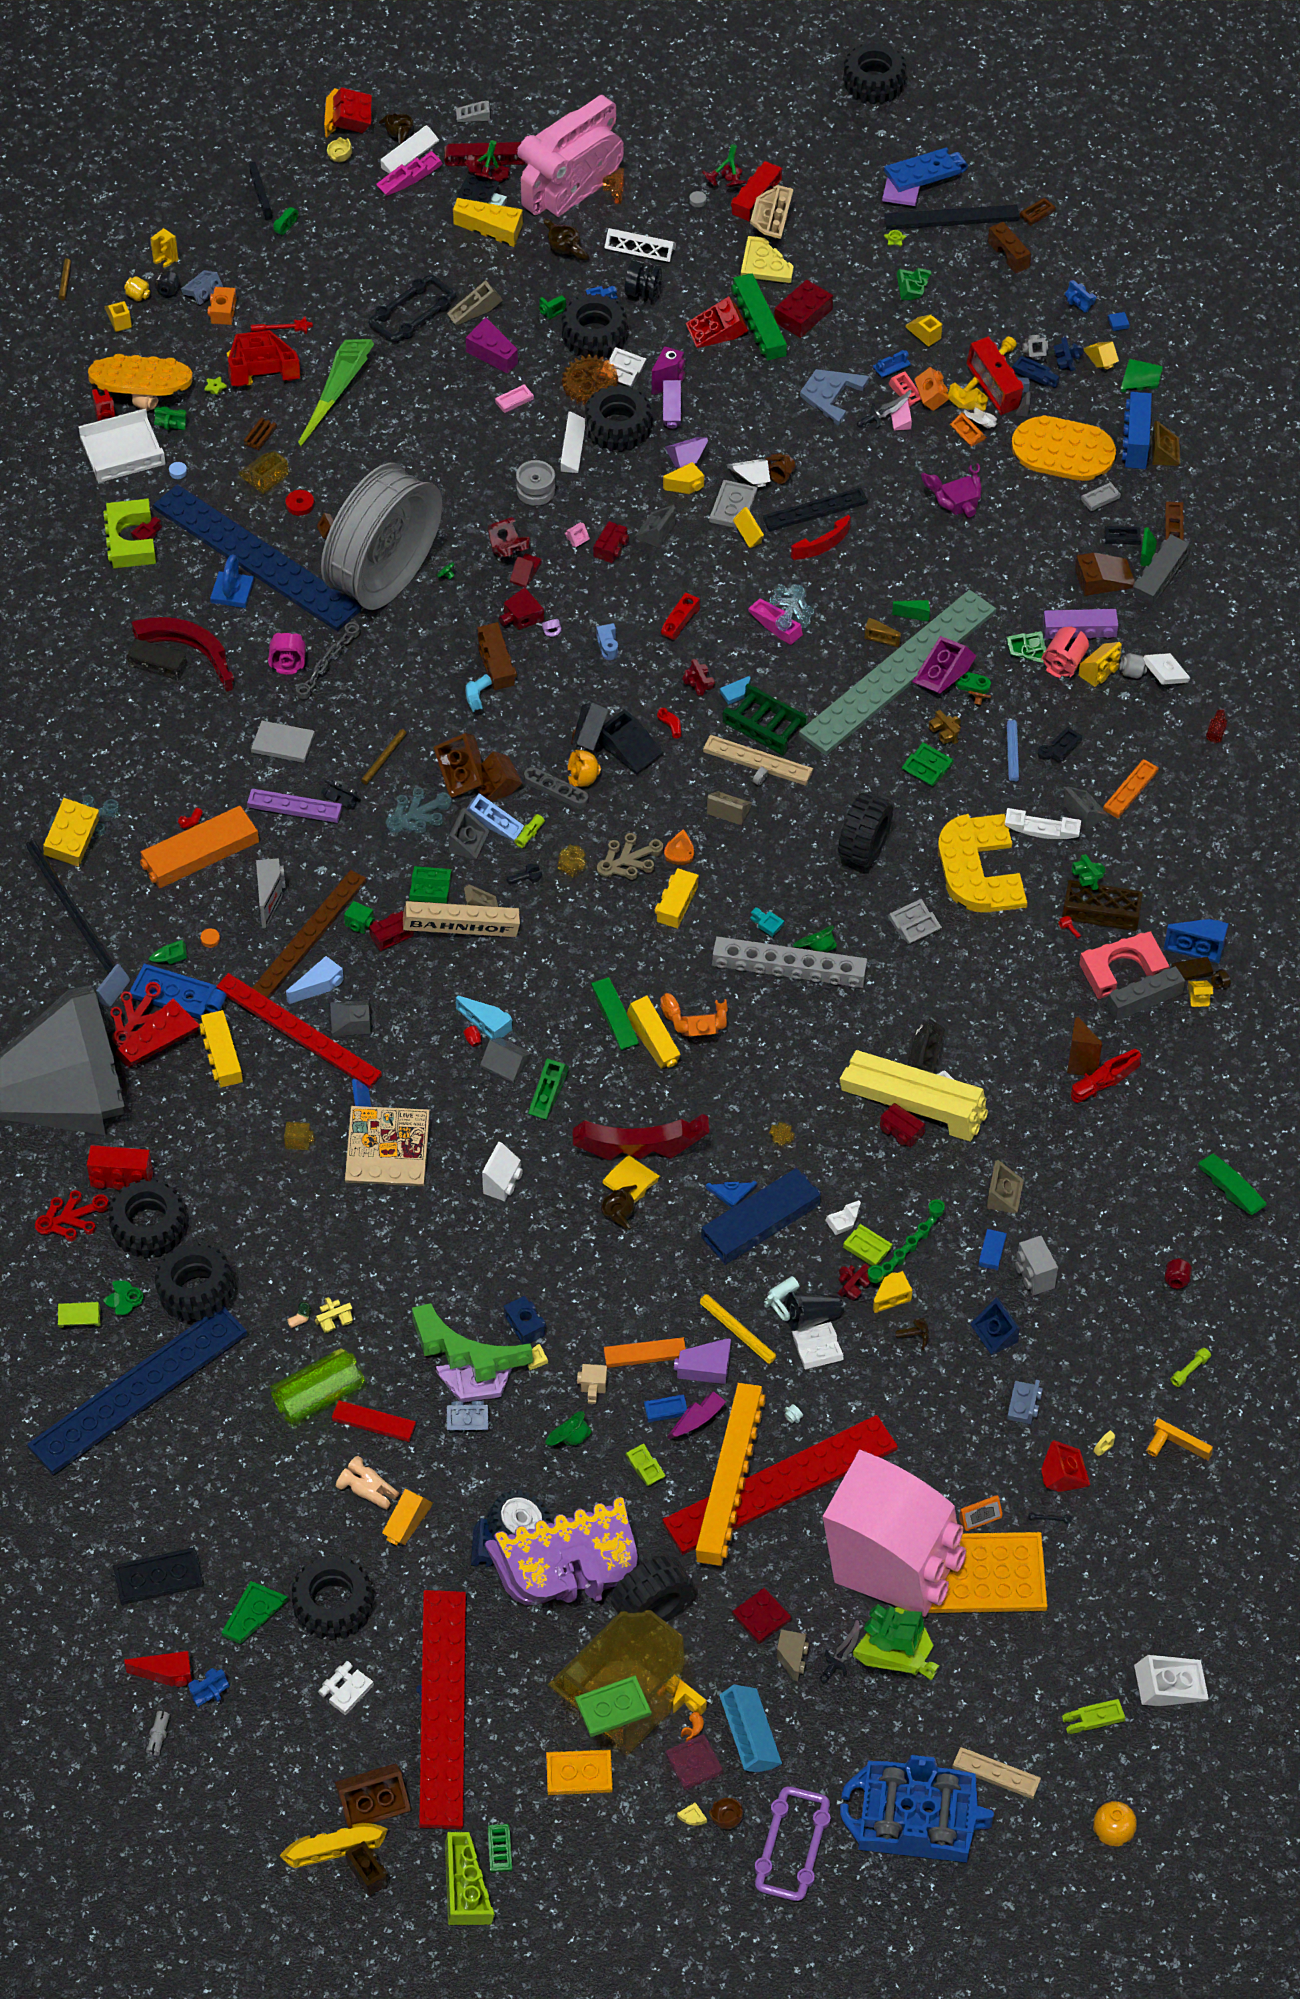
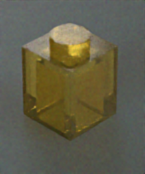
M286 1122L284 1135L285 1149L309 1150V1144L313 1143L314 1131L310 1130V1123Z

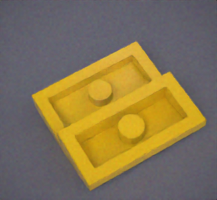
M627 1156L605 1177L602 1183L613 1191L619 1190L622 1187L637 1185V1188L630 1192L635 1203L645 1196L648 1188L658 1182L659 1175L631 1156Z

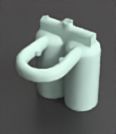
M793 1276L786 1279L769 1291L767 1300L764 1302L766 1308L769 1306L773 1307L784 1321H788L790 1315L782 1303L786 1301L789 1292L797 1291L799 1288L797 1280Z

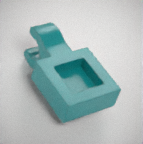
M755 907L751 912L752 916L750 919L758 923V928L772 937L784 926L785 921L770 911L765 914Z

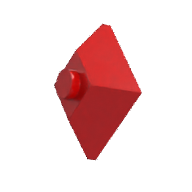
M1055 1440L1052 1441L1041 1468L1046 1488L1062 1492L1090 1486L1080 1449Z

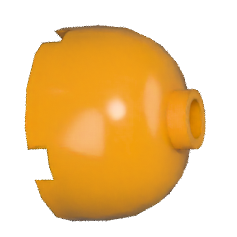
M575 750L576 752L571 753L568 762V770H571V776H568V780L575 787H585L595 781L597 775L600 774L601 768L592 753L584 750Z
M1118 1801L1104 1803L1097 1810L1093 1820V1830L1102 1843L1119 1847L1123 1843L1132 1840L1136 1832V1816L1128 1805Z

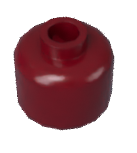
M1181 1258L1169 1261L1165 1270L1166 1283L1175 1289L1187 1286L1191 1279V1265Z

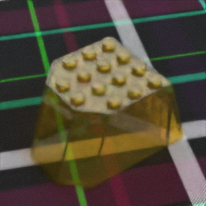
M646 1610L645 1613L620 1612L548 1686L568 1708L582 1718L575 1702L576 1696L636 1675L651 1710V1716L601 1733L604 1738L627 1756L670 1713L685 1666L683 1636L651 1610Z

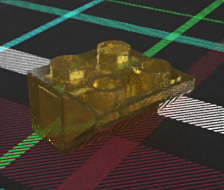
M276 451L268 452L241 470L239 475L264 493L288 475V463Z

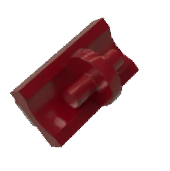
M692 659V664L689 669L685 670L682 680L687 685L691 684L697 695L702 696L705 690L713 688L715 681L713 677L706 678L708 673L706 664H699L697 659Z
M865 1263L855 1274H853L854 1266L850 1265L849 1268L842 1266L839 1269L840 1277L838 1280L841 1283L845 1280L848 1282L837 1294L841 1297L845 1294L854 1301L862 1292L855 1285L856 1281L864 1288L871 1282L868 1279L867 1272L869 1266Z

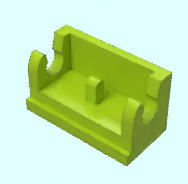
M99 1302L58 1304V1327L64 1328L66 1325L90 1324L100 1326Z

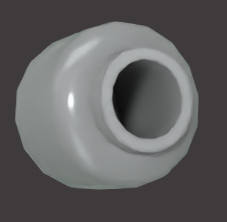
M1132 653L1123 656L1119 666V670L1122 671L1124 676L1135 679L1145 674L1148 668L1143 656Z

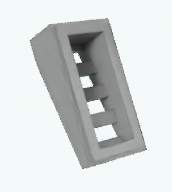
M489 101L456 108L457 122L489 121Z

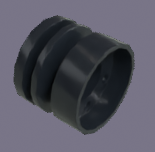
M632 260L626 275L625 295L638 297L642 290L643 299H647L649 295V300L655 301L662 283V267L660 265H655L654 267L653 264H649L645 270L644 262Z

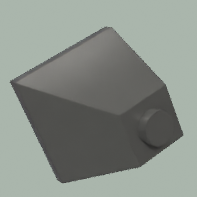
M369 1000L330 1002L332 1036L371 1034Z

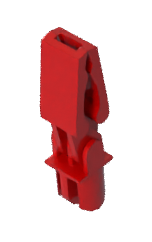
M1133 1049L1112 1058L1090 1076L1085 1073L1082 1080L1072 1085V1101L1080 1103L1092 1095L1096 1097L1099 1090L1117 1085L1140 1067L1142 1057L1140 1051Z

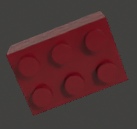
M806 279L775 307L774 319L779 326L802 338L833 310V295Z

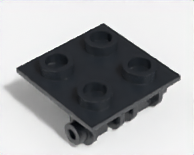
M468 174L456 198L490 203L500 182Z

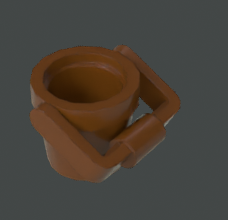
M782 453L772 454L771 457L765 458L768 461L770 478L776 483H785L795 469V461L788 454L782 455Z

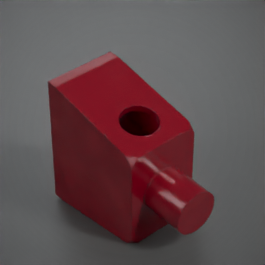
M524 587L504 602V614L499 616V621L503 626L512 623L516 629L520 630L544 621V608Z

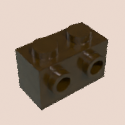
M365 1841L345 1851L346 1862L368 1897L387 1886L386 1878L388 1873L383 1865H379L374 1850L368 1848Z

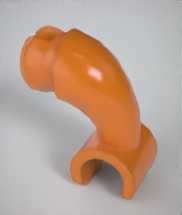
M693 1712L690 1715L689 1720L692 1722L693 1728L685 1727L681 1731V1737L689 1735L686 1738V1744L692 1743L693 1738L701 1732L704 1726L703 1717L700 1716L699 1712Z

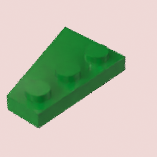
M250 1581L222 1630V1636L239 1644L243 1643L289 1601L288 1596Z

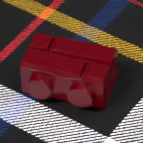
M609 521L593 546V556L600 560L604 559V561L613 563L616 557L619 558L622 546H626L629 541L627 527Z
M403 911L392 913L384 920H376L369 926L370 937L379 951L414 936L413 931L403 930Z
M893 1103L880 1117L881 1130L886 1134L896 1137V1140L901 1145L906 1144L911 1148L925 1133V1123L896 1103Z

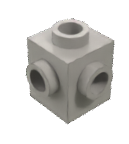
M1029 335V339H1025V343L1022 344L1023 353H1026L1027 357H1031V360L1041 359V356H1045L1046 351H1048V342L1045 341V338H1040V335ZM1032 344H1036L1035 350H1032Z

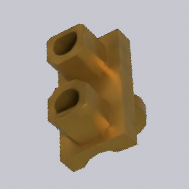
M941 710L936 711L935 718L929 721V729L932 732H936L939 729L942 731L939 733V739L943 744L950 741L956 744L959 741L957 736L961 730L959 726L961 719L958 716L953 718L951 716L946 717Z

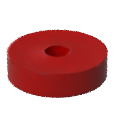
M295 490L289 493L286 497L288 512L296 516L309 514L314 508L313 495L305 490Z

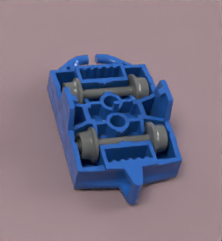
M911 1755L906 1763L868 1761V1764L846 1783L841 1794L842 1799L849 1800L853 1789L860 1787L865 1791L861 1818H852L849 1814V1805L840 1804V1816L859 1843L858 1850L967 1863L974 1830L991 1828L994 1816L992 1810L977 1806L976 1773L939 1768L934 1757ZM908 1805L911 1807V1809L905 1810L902 1808V1806ZM931 1808L933 1812L928 1813L925 1812L923 1809ZM864 1826H865V1827H873L874 1830L864 1829Z

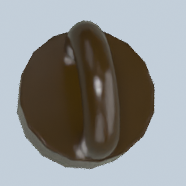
M1220 969L1212 975L1211 984L1215 989H1224L1230 986L1231 981L1225 969Z

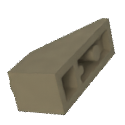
M485 280L447 314L457 326L491 311L503 300L497 291Z

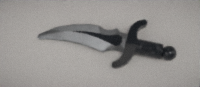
M909 390L898 399L882 405L877 411L874 409L875 403H872L870 408L871 414L858 420L857 426L862 427L875 420L877 423L876 429L880 427V418L886 417L887 414L898 410L907 401L912 391Z
M858 1620L855 1621L847 1638L836 1649L834 1657L830 1656L828 1650L825 1651V1658L829 1665L820 1676L821 1682H827L836 1669L842 1670L843 1675H846L847 1669L842 1662L847 1659L848 1654L853 1651L857 1643L860 1631Z

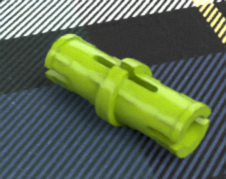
M536 814L530 823L522 828L523 831L514 840L515 844L520 848L525 847L527 842L536 836V831L544 824V818Z

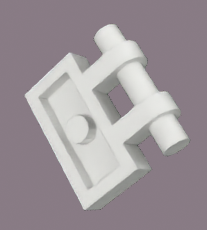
M348 1661L335 1670V1674L330 1679H326L322 1683L323 1687L318 1691L322 1697L331 1693L333 1696L329 1699L330 1704L344 1715L374 1686L373 1681L359 1670H356L353 1675L349 1674L348 1671L353 1666ZM343 1679L345 1683L340 1688H337L335 1685Z

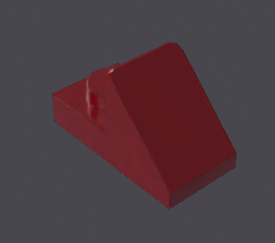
M525 553L523 558L517 557L510 583L527 588L542 564V559Z

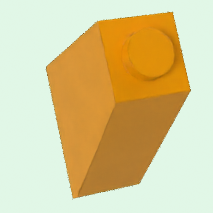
M405 1489L382 1534L388 1536L386 1540L394 1545H398V1543L405 1545L432 1507L433 1502Z

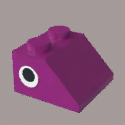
M664 346L652 369L651 394L655 395L663 392V380H681L683 382L685 378L683 369L686 363L684 352Z

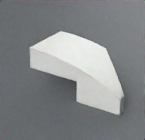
M860 1201L847 1204L844 1210L827 1216L825 1221L835 1235L853 1228Z

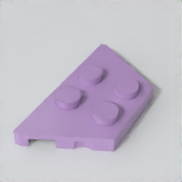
M449 1365L436 1366L437 1374L461 1402L501 1397L512 1369L496 1371V1378L476 1382L470 1365L450 1369Z

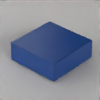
M1125 312L1108 315L1112 331L1129 328L1130 324Z

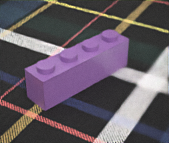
M1116 609L1044 611L1045 639H1053L1059 629L1071 626L1077 628L1072 639L1077 638L1080 631L1087 638L1117 637L1118 620Z

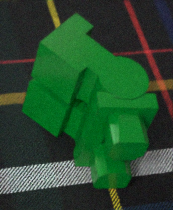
M879 1604L873 1607L869 1613L872 1618L867 1621L863 1628L871 1635L869 1642L873 1645L876 1643V1646L883 1651H890L892 1649L904 1650L906 1655H914L925 1628L922 1612L904 1611L903 1614H900L892 1606L886 1610Z

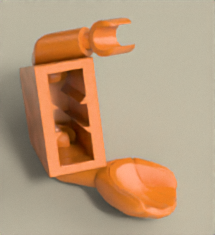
M666 993L660 999L663 1014L666 1018L673 1021L675 1030L678 1033H682V1036L719 1033L718 1030L726 1027V1012L728 1011L726 999H724V1003H718V1000L715 1001L716 1014L682 1017L679 1004L672 994Z

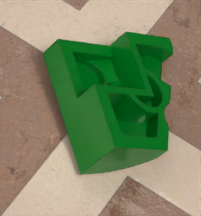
M917 268L915 272L899 269L896 274L901 300L920 298L928 283L927 280L931 275V270Z
M1129 359L1120 392H1126V389L1136 388L1137 390L1158 388L1163 366Z
M1042 631L1030 634L1023 633L1006 638L1010 655L1044 663L1041 659L1046 651Z

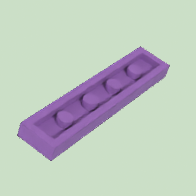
M251 789L247 802L248 808L338 823L342 811V804L258 789Z

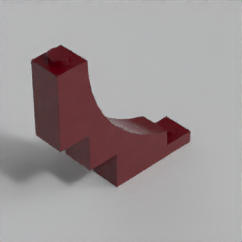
M701 1114L691 1122L680 1119L660 1126L633 1129L602 1126L584 1120L573 1128V1145L607 1160L613 1159L622 1152L641 1160L652 1151L671 1159L709 1133L708 1116Z

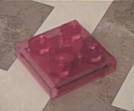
M704 1734L665 1751V1755L684 1790L723 1773V1769Z

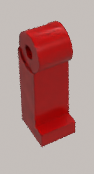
M685 592L666 619L661 635L675 640L690 618L700 610V598Z

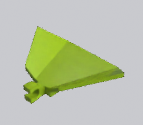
M900 1607L895 1608V1611L899 1612L900 1614H903L904 1611H908ZM925 1628L914 1655H906L904 1650L892 1649L890 1651H883L876 1646V1643L873 1645L869 1642L871 1635L868 1632L853 1651L854 1657L866 1666L909 1672L914 1675L920 1672L930 1680L935 1677L936 1671L939 1668V1665L934 1662H925L933 1648L932 1641Z

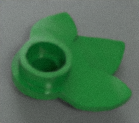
M120 1280L113 1281L115 1293L103 1299V1302L108 1307L116 1308V1315H126L131 1312L133 1307L143 1302L144 1296L140 1289L132 1287L127 1281Z

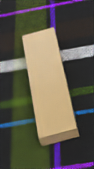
M960 1747L952 1767L956 1770L976 1773V1778L1031 1799L1034 1798L1041 1778L962 1747Z

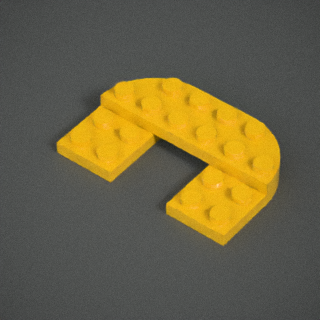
M969 814L961 815L949 821L940 833L938 857L941 859L946 880V890L956 903L960 902L967 906L966 909L995 912L1027 908V899L1020 873L984 877L978 853L1012 848L1009 829L1005 825V814L970 818Z

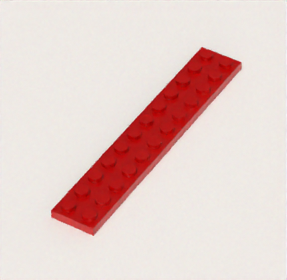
M875 1415L745 1479L744 1490H740L739 1493L741 1494V1503L735 1509L737 1511L736 1523H732L731 1528L733 1530L740 1528L844 1477L859 1450L882 1458L897 1451L898 1446L878 1415ZM709 1497L662 1519L664 1527L682 1555L697 1548Z
M423 1591L419 1828L462 1829L466 1592Z

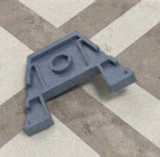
M816 369L800 391V397L814 408H819L823 411V415L827 418H832L836 425H840L846 416V410L833 406V403L846 385L863 391L869 382V376Z

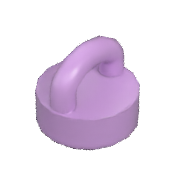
M559 619L542 623L546 636L554 637L561 632ZM557 628L555 632L548 631V629Z

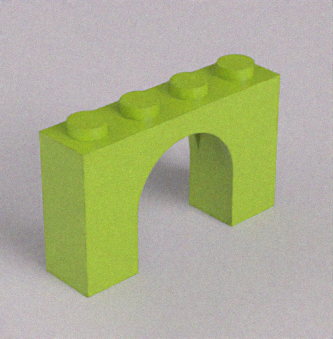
M149 499L106 503L107 510L103 511L104 520L108 521V524H105L106 535L109 534V537H106L107 548H111V551L107 552L109 562L112 561L113 568L156 564L153 539L130 541L119 536L120 532L129 526L140 525L142 522L148 524L151 521Z

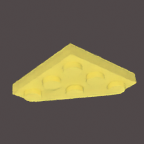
M748 236L741 276L753 273L755 279L791 283L794 266L790 262L787 263L783 259V255L776 248L773 249L765 238Z

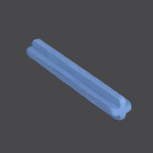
M1009 720L1007 722L1009 780L1016 782L1019 780L1016 720Z

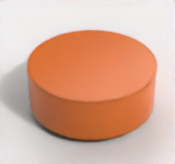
M209 928L201 933V943L203 946L212 948L219 944L220 935L217 930Z

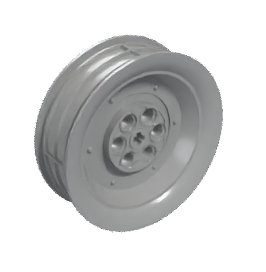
M386 463L371 471L350 493L330 528L321 560V574L324 583L331 589L341 590L347 595L355 597L362 607L369 610L381 608L391 602L413 579L433 544L442 514V496L438 487L430 482L419 481V479L409 475L401 465L396 463Z

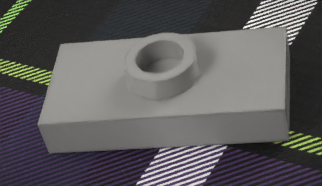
M1110 482L1082 495L1081 501L1090 511H1093L1119 499L1121 494Z

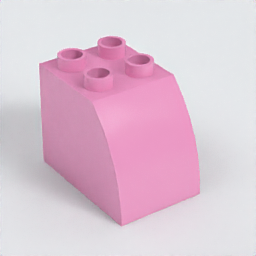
M859 1450L823 1515L834 1582L905 1610L922 1612V1615L926 1617L932 1603L941 1605L944 1601L949 1586L948 1581H945L950 1569L958 1572L965 1560L966 1548L960 1546L963 1526L957 1524L955 1506L938 1491L911 1473L880 1457Z

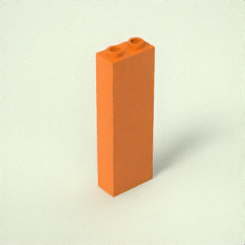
M237 806L140 851L142 858L140 864L144 870L147 869L149 872L148 875L152 883H156L160 889L258 843V830L242 807Z

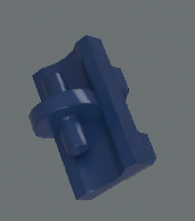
M1063 337L1061 338L1062 343L1054 346L1057 357L1065 355L1057 358L1060 369L1070 367V370L1074 371L1076 367L1073 358H1080L1084 352L1083 347L1076 343L1070 347L1067 338Z

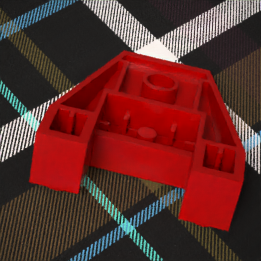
M270 330L235 335L228 357V374L231 386L240 387L249 384L248 376L280 372L283 380L292 381L300 378L299 358L296 351Z

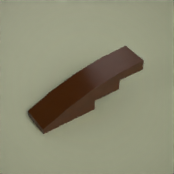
M1166 501L1164 540H1167L1170 535L1183 540V502Z

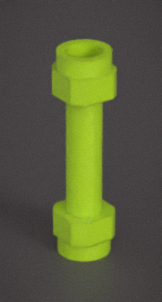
M1206 1348L1200 1349L1195 1354V1358L1181 1372L1177 1371L1170 1378L1172 1384L1176 1387L1183 1385L1186 1382V1377L1201 1363L1205 1364L1211 1357V1353Z

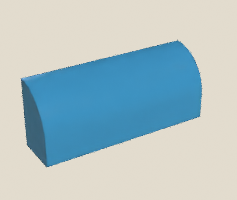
M732 1685L720 1694V1698L744 1770L762 1772L781 1765L782 1762L757 1688Z

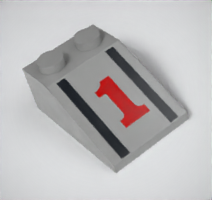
M279 858L256 860L262 928L267 927L282 898V888H286L284 867L280 866Z

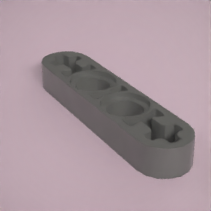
M530 767L525 770L524 781L527 785L575 808L582 809L587 806L588 794L585 791L537 768ZM545 782L553 783L550 787H546L543 784ZM562 789L569 791L567 794L559 793Z

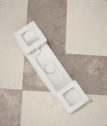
M1007 808L1005 825L1015 831L1047 839L1079 837L1081 820L1063 817L1062 821L1025 816L1026 811Z

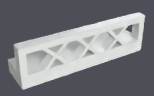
M610 228L608 229L605 249L666 262L671 261L672 251L676 248V243L672 241ZM611 237H616L621 242L616 247L609 246ZM631 240L635 242L637 247L633 250H628L625 243ZM645 244H650L653 251L646 254L641 247ZM662 247L669 248L667 258L661 257L657 250Z

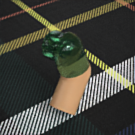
M306 1302L299 1303L297 1315L287 1319L290 1328L308 1321L311 1313L310 1304Z

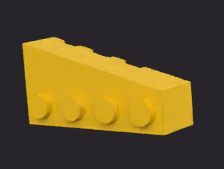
M457 198L453 208V222L457 226L470 231H479L483 236L495 237L496 241L501 243L505 241L509 243V246L515 247L523 225L522 209Z

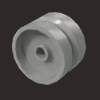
M531 460L523 463L516 472L517 495L525 504L536 506L546 504L552 500L555 495V471L552 466L540 460Z

